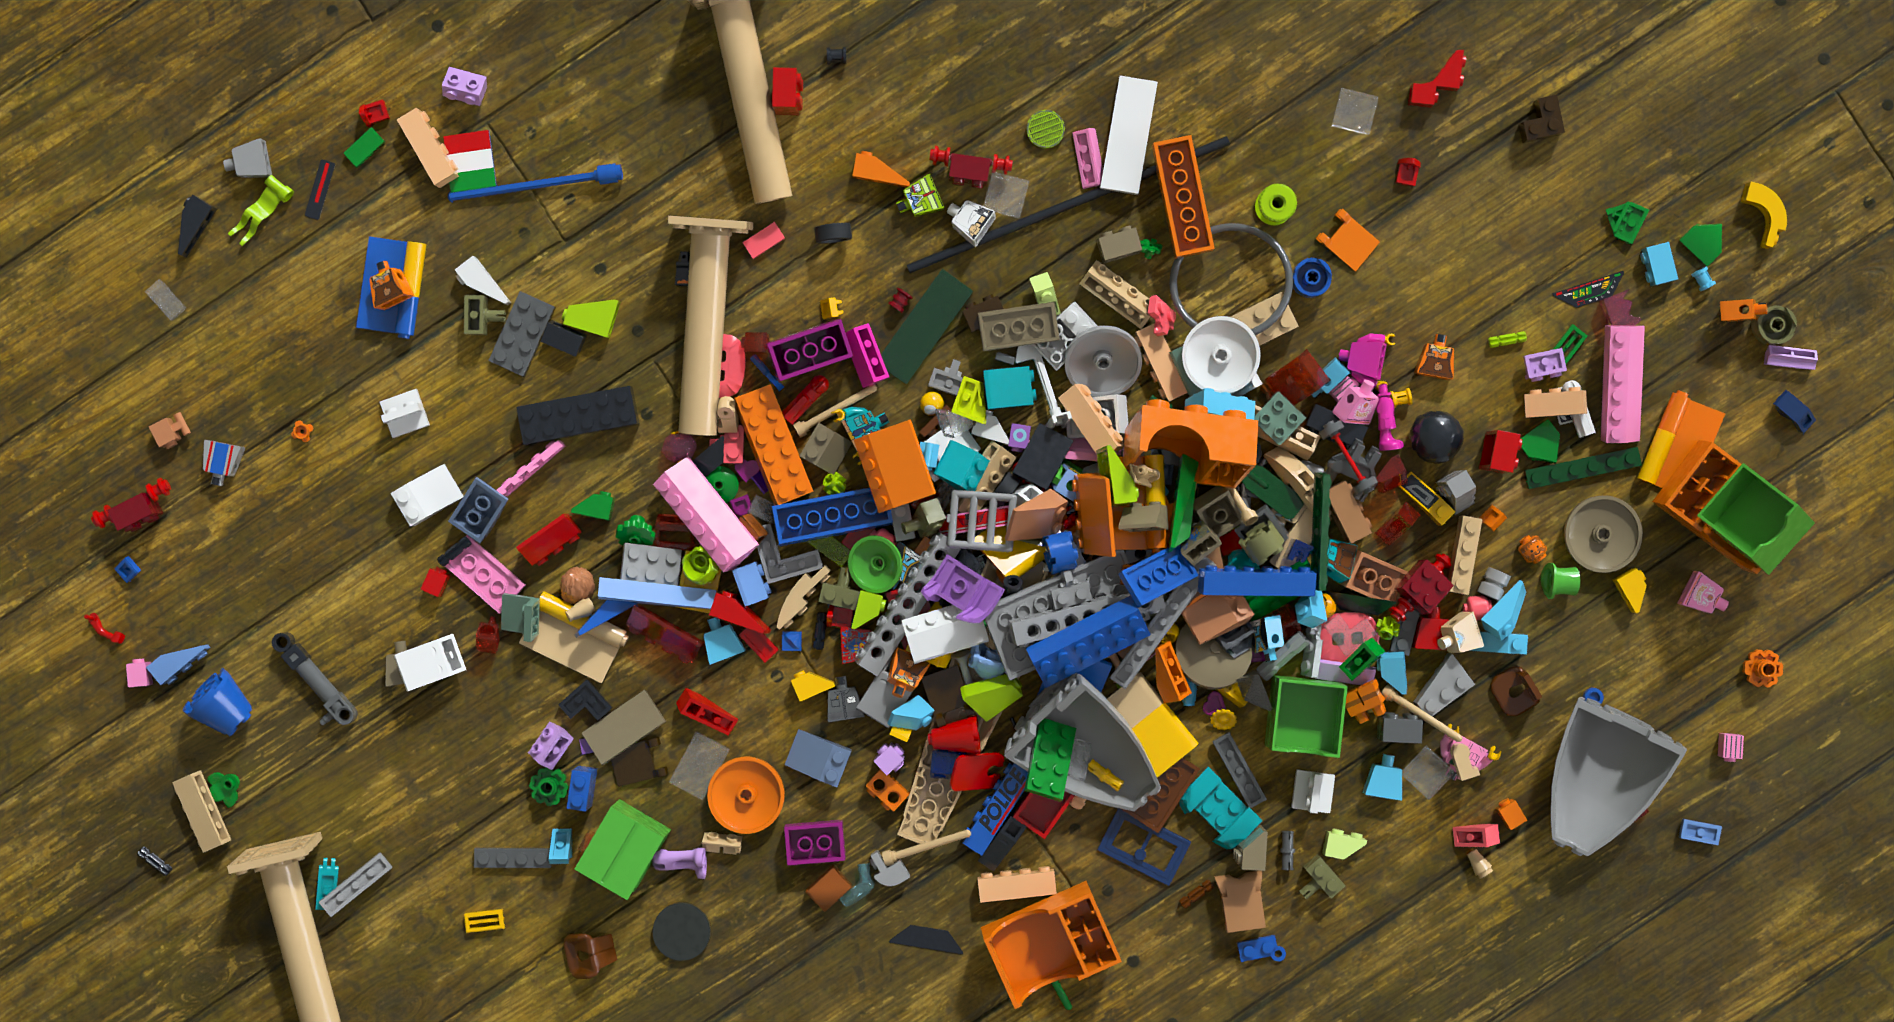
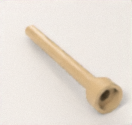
M875 384L870 385L806 422L799 421L793 424L801 438L807 435L806 432L811 427L817 425L818 422L820 423L836 414H831V412L837 409H845L875 392L877 386Z
M1225 487L1229 490L1233 500L1242 512L1241 520L1245 526L1254 524L1258 520L1256 512L1246 506L1235 488Z
M1388 684L1383 689L1381 694L1385 697L1386 701L1398 703L1457 742L1462 741L1463 738L1460 734L1399 696L1396 689Z
M964 830L897 852L891 850L882 852L883 861L887 867L891 866L900 858L970 837L971 831Z

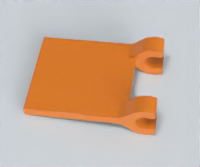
M1339 209L1335 216L1343 221V224L1331 238L1322 232L1315 239L1356 272L1380 241L1356 222L1344 209Z

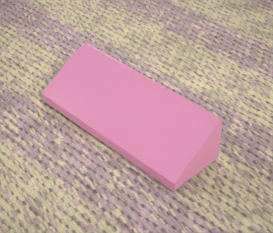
M1095 128L1072 132L1082 188L1087 189L1101 186L1103 167Z

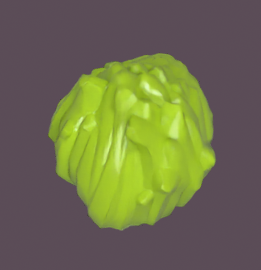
M702 545L695 547L682 559L685 576L695 584L704 585L708 582L711 583L719 572V566Z

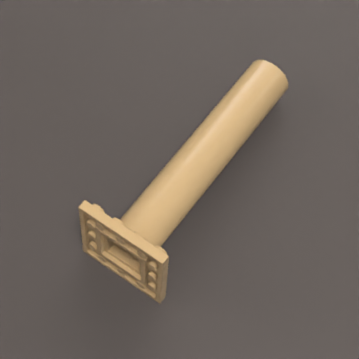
M688 0L692 7H696L697 10L709 8L708 4L712 9L755 204L793 196L750 0Z
M668 216V224H673V228L689 229V233H691L678 432L693 435H717V409L720 392L729 241L732 232L748 234V230H753V222Z
M321 832L246 849L227 866L229 874L236 873V875H241L253 868L255 872H260L300 1022H341L298 862L305 859V856L309 855V852L318 846V843L322 840Z

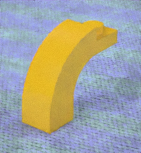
M1748 182L1745 184L1741 203L1755 206L1763 213L1766 225L1760 247L1765 249L1773 248L1778 242L1779 235L1777 232L1786 231L1787 215L1785 207L1779 196L1770 188L1759 183Z

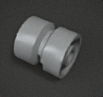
M1488 567L1484 575L1486 580L1481 582L1477 592L1499 601L1504 594L1503 587L1508 585L1511 576Z

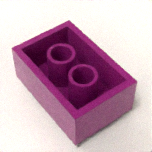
M843 819L785 824L787 865L845 861Z

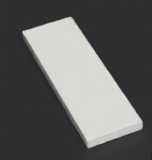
M1125 76L1119 77L1100 189L1138 195L1158 82Z

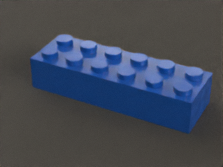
M870 488L772 506L779 546L893 524L891 510L878 513Z
M1130 595L1027 647L1026 650L1047 688L1151 634Z

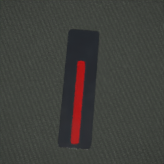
M323 159L320 161L306 208V217L319 220L335 163Z

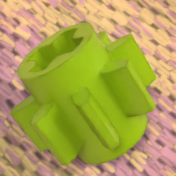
M837 472L834 475L828 474L823 480V485L825 486L823 490L829 495L843 493L846 489V484L844 483L846 479Z
M1385 616L1383 620L1378 619L1376 632H1378L1382 639L1390 640L1393 636L1398 637L1400 631L1398 621L1394 620L1391 616Z

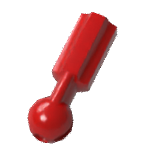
M822 375L813 377L811 382L782 411L784 418L793 425L822 393L827 391L829 388L828 380Z

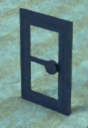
M1118 808L1097 850L1169 886L1191 841L1164 827L1157 833ZM1124 820L1149 832L1141 849H1137L1134 856L1112 846ZM1152 834L1177 846L1165 871L1142 861L1146 857L1144 850Z

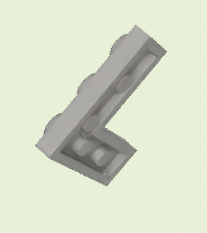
M771 523L763 525L769 534L757 548L768 584L823 568L818 550L781 560Z

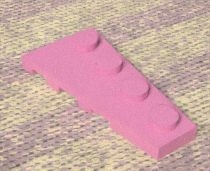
M552 440L546 445V450L540 454L539 452L532 457V462L527 466H522L516 472L517 474L512 478H508L497 491L504 496H509L560 452L565 445L561 440L556 442Z

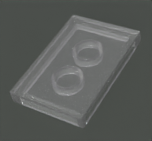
M696 731L669 783L703 800L708 792L712 776L723 764L730 749Z

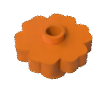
M1756 649L1748 654L1749 660L1743 662L1742 672L1748 675L1747 681L1755 687L1764 686L1769 688L1777 684V677L1783 675V664L1778 662V654L1771 650L1762 651Z

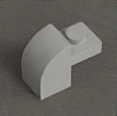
M878 850L871 853L872 859H870V862L875 870H879L874 874V878L879 883L886 886H895L910 878V874L901 858L893 865L887 867Z

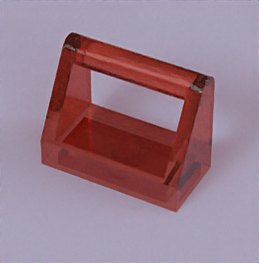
M1399 454L1391 457L1376 477L1378 481L1377 489L1380 494L1408 483L1407 471Z
M657 515L655 547L690 551L694 549L695 536L678 515ZM661 530L690 532V543L660 541Z

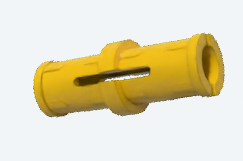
M1094 759L1086 767L1088 771L1100 778L1099 781L1105 782L1117 792L1123 786L1122 784H1124V781L1111 773L1109 768H1104Z

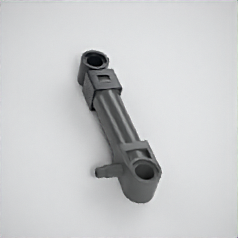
M289 632L276 634L272 638L273 648L278 652H284L281 655L283 660L292 670L298 672L323 701V706L328 711L319 721L320 724L325 725L333 718L342 725L354 722L358 716L357 709L342 692H338L319 670L300 643L295 644V638ZM282 637H285L287 640L286 647L280 644ZM344 709L350 713L348 720L342 716Z

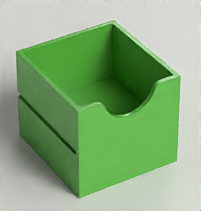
M1744 463L1697 515L1718 536L1768 575L1815 524L1797 503Z
M1273 675L1265 746L1272 751L1301 752L1340 758L1348 686L1335 681Z
M619 799L610 807L576 865L575 870L628 900L632 892L636 891L653 862L654 854L660 850L671 829Z

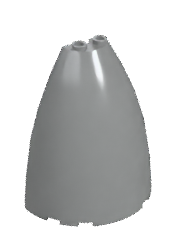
M1077 673L1040 692L1028 706L1030 709L1026 717H1020L1014 727L1017 731L1014 733L1013 739L1009 738L1004 756L1028 771L1037 725L1046 718L1077 728L1065 786L1066 792L1107 806L1135 811L1146 804L1147 796L1156 795L1161 789L1153 766L1140 740L1126 719L1099 690ZM1092 759L1104 768H1109L1111 773L1124 781L1123 786L1118 792L1105 782L1099 781L1100 778L1086 769Z
M1579 697L1574 706L1556 758L1551 795L1552 839L1556 845L1563 848L1567 845L1572 848L1571 851L1579 856L1583 854L1589 856L1623 832L1651 805L1673 775L1687 749L1679 742L1674 743L1672 737L1658 730L1656 733L1651 725L1605 704L1602 707L1600 706L1601 703L1596 700L1587 698L1584 701L1585 698Z

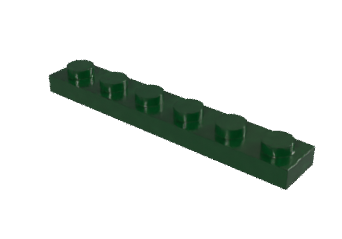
M1634 447L1524 470L1527 489L1638 467L1642 466L1639 449Z
M1321 472L1314 473L1311 570L1317 573L1315 590L1326 591L1328 583L1327 565L1329 563L1327 556L1329 546L1328 527L1330 526L1329 508L1331 506L1329 497L1332 482L1330 474Z

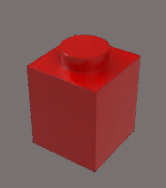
M436 566V569L430 568L420 590L436 597H442L451 576L446 574L447 570Z

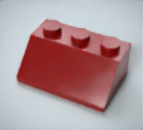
M562 514L516 548L532 566L536 564L541 566L548 561L547 557L552 553L557 555L564 550L563 545L568 542L572 544L580 538L578 535L582 532L569 514Z

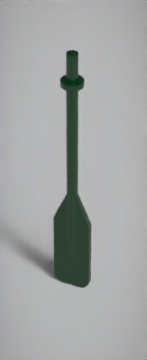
M1152 395L1149 400H1154L1158 398ZM1256 465L1242 480L1247 490L1286 519L1294 518L1304 505V502L1294 490L1262 466Z

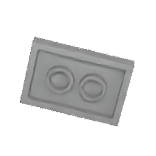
M624 543L620 580L678 586L682 550Z

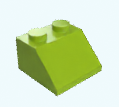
M865 590L860 591L852 629H856L878 616L880 611L884 612L887 600L883 599V594L871 593Z

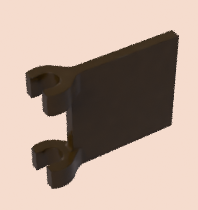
M957 665L922 677L921 680L930 705L934 709L933 714L938 727L946 725L942 714L960 707H964L967 717L975 715L973 709L962 698L960 688L965 685Z
M660 737L637 742L611 760L618 787L669 774L667 766L655 769L650 750L651 747L661 744Z

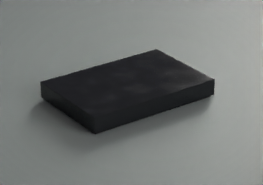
M1039 423L1012 474L1047 491L1074 440Z

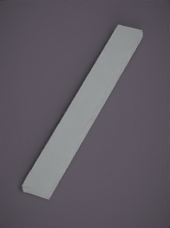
M1204 557L1194 565V568L1199 574V568H1206L1207 565L1216 566L1217 564ZM1198 577L1174 589L1165 602V608H1161L1160 612L1155 615L1147 626L1151 635L1133 645L1110 679L1124 689L1128 687L1197 593Z

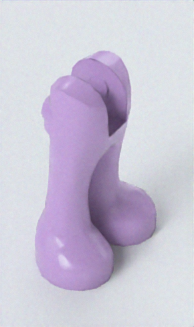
M705 848L687 851L660 849L656 851L652 858V864L656 870L693 869L697 878L705 879L707 856Z

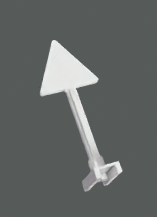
M1032 344L1018 346L1015 363L1032 359L1035 362L1050 407L1051 418L1045 426L1052 430L1055 425H1061L1062 429L1066 428L1072 416L1070 411L1062 413L1057 405L1042 359L1043 356Z

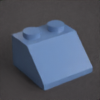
M757 562L732 570L745 607L769 598L771 589L767 582L764 583L762 576L765 573L761 564L758 565Z

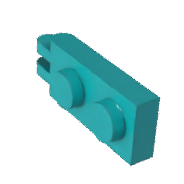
M324 858L323 865H319L315 910H324L319 901L337 887L339 866H335V858H331V865H327L328 858Z

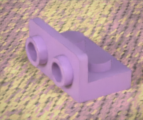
M1562 348L1523 356L1527 374L1525 379L1531 378L1532 382L1543 380L1544 375L1550 374V378L1562 376L1561 372L1567 371Z

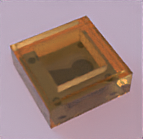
M589 830L578 847L580 851L585 852L595 835L593 831Z

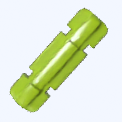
M1524 331L1517 332L1516 334L1501 335L1498 338L1497 336L1490 337L1488 343L1490 348L1499 345L1504 346L1527 341V336Z

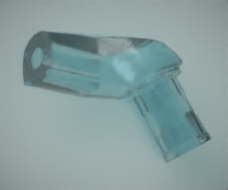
M870 863L857 864L859 882L840 898L844 906L848 907L854 904L874 888L875 882L871 880Z

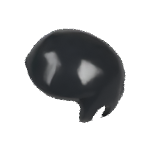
M1427 411L1416 417L1408 438L1412 442V449L1417 452V455L1422 460L1428 463L1441 464L1452 460L1460 451L1464 442V431L1459 421L1450 413Z

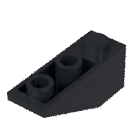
M1010 813L978 861L994 872L1022 835L1026 826L1013 818V815Z

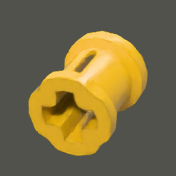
M1409 388L1395 393L1391 391L1390 397L1394 402V408L1398 405L1413 404Z

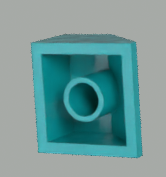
M950 440L933 474L956 490L975 491L990 460L979 452Z

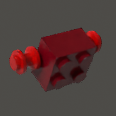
M936 145L935 149H931L929 160L933 161V165H936L937 162H944L946 167H948L950 159L949 181H952L953 185L964 186V183L971 184V187L979 189L987 186L990 166L993 165L992 173L1002 170L1004 175H1007V171H1012L1013 160H1009L1010 156L1000 159L997 154H994L993 160L955 153L950 154V147H947L944 151L939 150V147Z
M158 478L157 484H146V493H140L112 508L109 505H105L102 512L93 511V516L91 517L93 524L103 529L106 527L105 523L111 521L114 523L117 531L134 532L142 528L141 524L147 522L150 524L159 519L158 516L163 514L158 503V496L161 494L165 496L170 495L169 490H171V486L166 479Z
M1437 553L1434 564L1430 563L1427 559L1418 560L1394 588L1402 596L1397 599L1399 604L1389 609L1391 612L1390 616L1398 622L1400 620L1405 621V614L1408 611L1413 612L1414 608L1421 615L1430 614L1454 585L1443 573L1445 568L1450 569L1452 566L1450 563L1451 559L1446 554Z

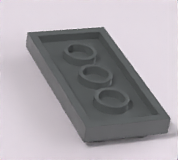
M520 291L488 361L525 377L547 323L550 321L556 307Z

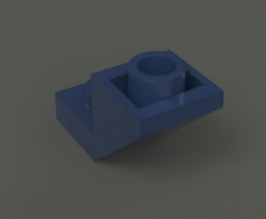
M1787 390L1773 403L1778 413L1790 419L1798 432L1804 434L1816 421L1810 409Z

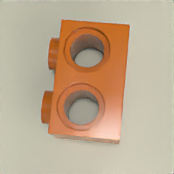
M881 769L865 785L867 787L866 791L875 798L877 796L882 800L880 804L888 811L891 809L894 812L910 794L890 774L886 775ZM875 780H883L885 786L882 789H877L874 786ZM891 792L898 794L899 799L896 802H891L888 799V795Z

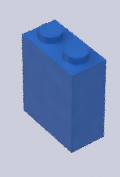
M577 766L572 770L567 809L587 811L592 807L597 768Z

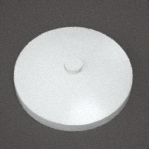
M1227 316L1211 317L1197 324L1186 337L1182 350L1183 366L1188 377L1199 388H1211L1219 393H1232L1246 386L1256 374L1260 363L1259 343L1253 331L1240 320Z

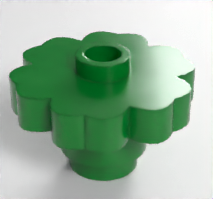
M633 515L628 521H624L623 525L617 526L615 537L619 539V544L623 546L624 543L653 545L655 532L652 531V526L645 522L644 517Z
M547 767L539 769L538 775L532 776L529 784L530 789L534 790L532 797L536 799L537 803L545 801L547 806L560 803L561 798L566 797L568 794L569 784L565 782L567 776L561 769H556L555 771ZM547 783L551 784L552 789L547 788Z

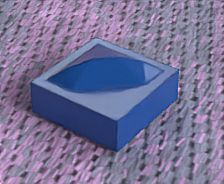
M129 556L125 557L114 568L126 583L130 582L141 571Z
M782 631V651H802V631Z

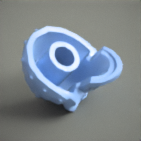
M984 643L971 647V657L969 658L968 666L974 668L979 677L986 680L1005 673L997 650L988 648Z

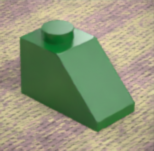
M600 491L599 494H593L573 507L571 513L611 520L615 497H611L609 492Z
M1372 637L1354 651L1339 668L1353 681L1380 658L1385 651Z

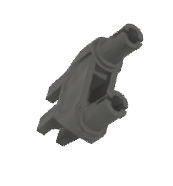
M1356 438L1348 453L1363 477L1366 476L1369 479L1375 476L1376 478L1374 467L1381 457L1380 450L1372 446L1365 458H1363L1361 454L1365 446L1362 445L1363 441ZM1343 453L1333 456L1327 462L1328 469L1325 473L1330 474L1332 483L1338 473L1359 480ZM1362 492L1359 495L1354 494L1353 496L1355 499H1360L1361 502H1364L1368 494L1364 495Z

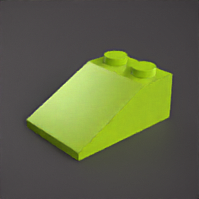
M1107 445L1096 450L1099 474L1109 478L1112 507L1126 506L1137 502L1139 497L1138 488L1135 487L1134 480L1112 446Z

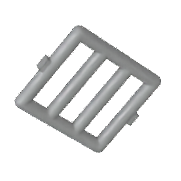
M953 490L951 493L950 514H947V522H949L948 547L1011 552L1013 550V541L1006 540L1005 544L994 543L997 501L1009 502L1008 529L1012 511L1016 508L1017 496L1014 494ZM959 498L970 499L967 541L955 540ZM978 499L990 500L986 543L975 542Z

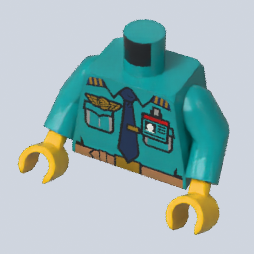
M849 407L831 412V414L836 413L838 415V419L833 421L842 422L854 446V439L881 430L880 427L889 423L885 412L874 417L871 411L862 407ZM857 451V453L853 456V458H855L856 456L859 457L858 451Z

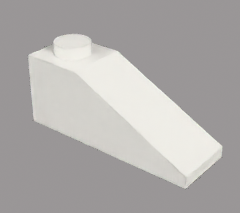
M475 256L470 257L455 269L457 272L456 278L462 285L466 284L507 305L511 303Z

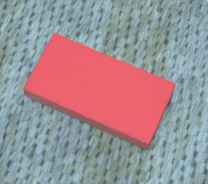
M773 222L744 241L743 244L751 257L755 259L784 240L785 237L776 223Z

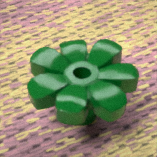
M1143 239L1140 241L1141 252L1145 253V258L1151 259L1155 253L1161 254L1163 245L1157 243L1156 239H1151V241Z

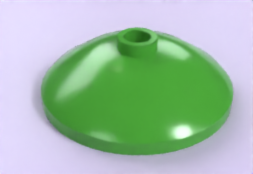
M872 535L860 539L852 547L848 558L851 577L860 588L871 593H882L890 590L898 583L902 574V558L897 547L891 541L881 536Z

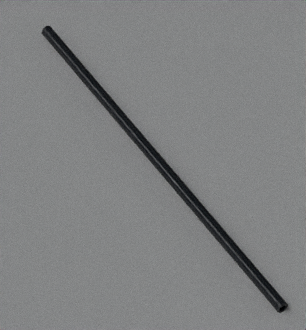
M1225 136L1195 148L1196 158L1229 146L1228 137ZM1156 165L1142 170L1141 181L1157 175ZM1100 187L989 231L985 233L977 246L1114 191L1100 189ZM964 241L909 263L907 268L909 273H913L973 249L975 246L969 241Z

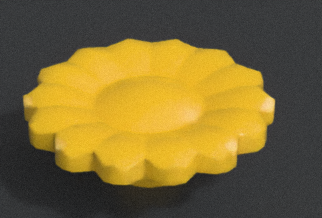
M1216 710L1210 717L1211 724L1218 730H1230L1237 723V716L1230 710Z

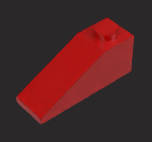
M685 688L676 702L681 714L728 736L738 722V718L706 697L688 688Z

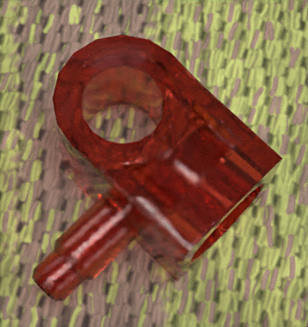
M491 616L488 623H479L476 633V651L496 654L500 640L499 625H496V617Z

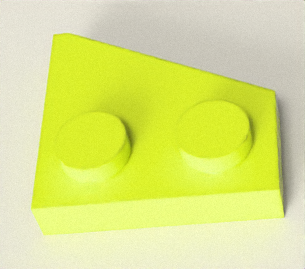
M964 376L951 412L986 425L983 382Z

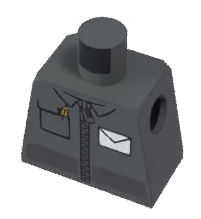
M846 676L836 677V689L828 691V722L864 717L865 713L856 708L860 702L856 686L848 687Z

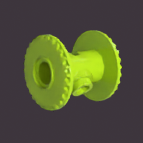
M1272 184L1266 187L1258 195L1255 202V211L1258 218L1268 225L1284 223L1294 214L1297 207L1295 193L1291 188L1283 184ZM1272 201L1278 202L1279 208H1275L1272 205Z

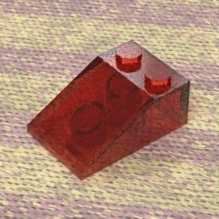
M1307 349L1265 378L1273 387V391H1279L1293 406L1312 395L1330 381Z

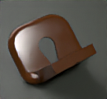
M1520 666L1508 668L1495 676L1491 682L1490 687L1493 696L1503 712L1509 716L1515 717L1536 706L1540 702V698H1542L1530 675ZM1523 684L1526 689L1518 697L1512 698L1509 695L1510 688Z
M586 933L569 934L564 939L563 946L571 975L576 979H591L597 976L600 968L617 960L612 934L593 938ZM579 950L588 953L589 958L581 961L578 956Z

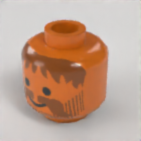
M1527 535L1519 541L1521 545L1518 547V551L1527 563L1533 562L1536 564L1546 557L1547 547L1539 536L1530 537Z

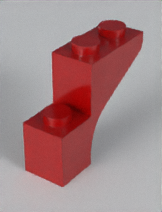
M1464 50L1455 51L1433 81L1423 84L1413 83L1410 86L1408 105L1431 108L1438 101L1439 92L1436 89L1457 91L1462 87L1464 75H1461L1462 67L1464 68L1466 64V56H1463Z

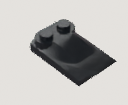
M1248 622L1216 637L1215 640L1225 652L1236 658L1252 648V638L1256 631Z

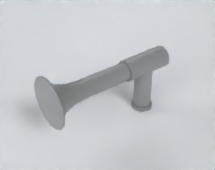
M960 650L953 653L951 658L958 661L965 685L972 684L967 665V656L970 654V651Z

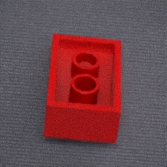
M729 591L716 593L709 613L710 616L760 633L771 632V629L749 606L745 607L743 600L737 598L738 594Z

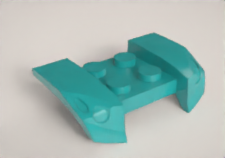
M1209 767L1187 788L1178 802L1184 814L1190 813L1194 809L1220 834L1212 842L1225 849L1236 847L1263 821Z

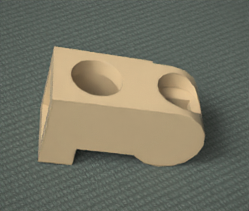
M721 397L717 409L719 416L718 433H737L739 416L736 402L731 397Z
M1463 743L1453 744L1450 753L1458 779L1463 781L1479 776L1478 767H1472L1468 746Z

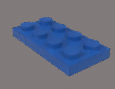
M1181 544L1174 548L1172 552H1168V548L1118 574L1138 608L1199 576L1194 566L1181 554Z

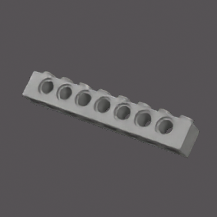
M940 532L931 538L927 551L922 552L919 557V563L910 570L908 580L899 587L895 600L892 599L887 606V612L878 619L874 632L869 633L866 638V644L855 655V662L876 676L879 675L905 635L901 620L917 616L927 602L921 593L922 588L932 579L947 554L955 559L961 550L960 548L948 547V537ZM938 550H941V557L935 559V553ZM931 566L930 574L925 575V568ZM920 582V589L918 591H914V585ZM906 599H910L909 606L903 607V602ZM900 615V620L897 623H892L893 617ZM889 631V637L882 639V634ZM878 647L879 652L872 656V649Z
M1124 590L1064 608L1050 609L1008 620L1012 643L1020 648L1030 646V642H1039L1083 620L1085 612L1090 611L1091 615L1103 610L1104 607H1109L1130 596L1128 590ZM1163 595L1139 607L1141 615L1149 612V614L1158 613L1161 608H1165ZM1068 616H1072V623L1065 625V619ZM1049 621L1054 622L1051 630L1046 629V624ZM1035 626V632L1032 635H1028V628Z

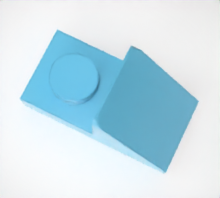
M552 829L549 864H569V858H572V829Z

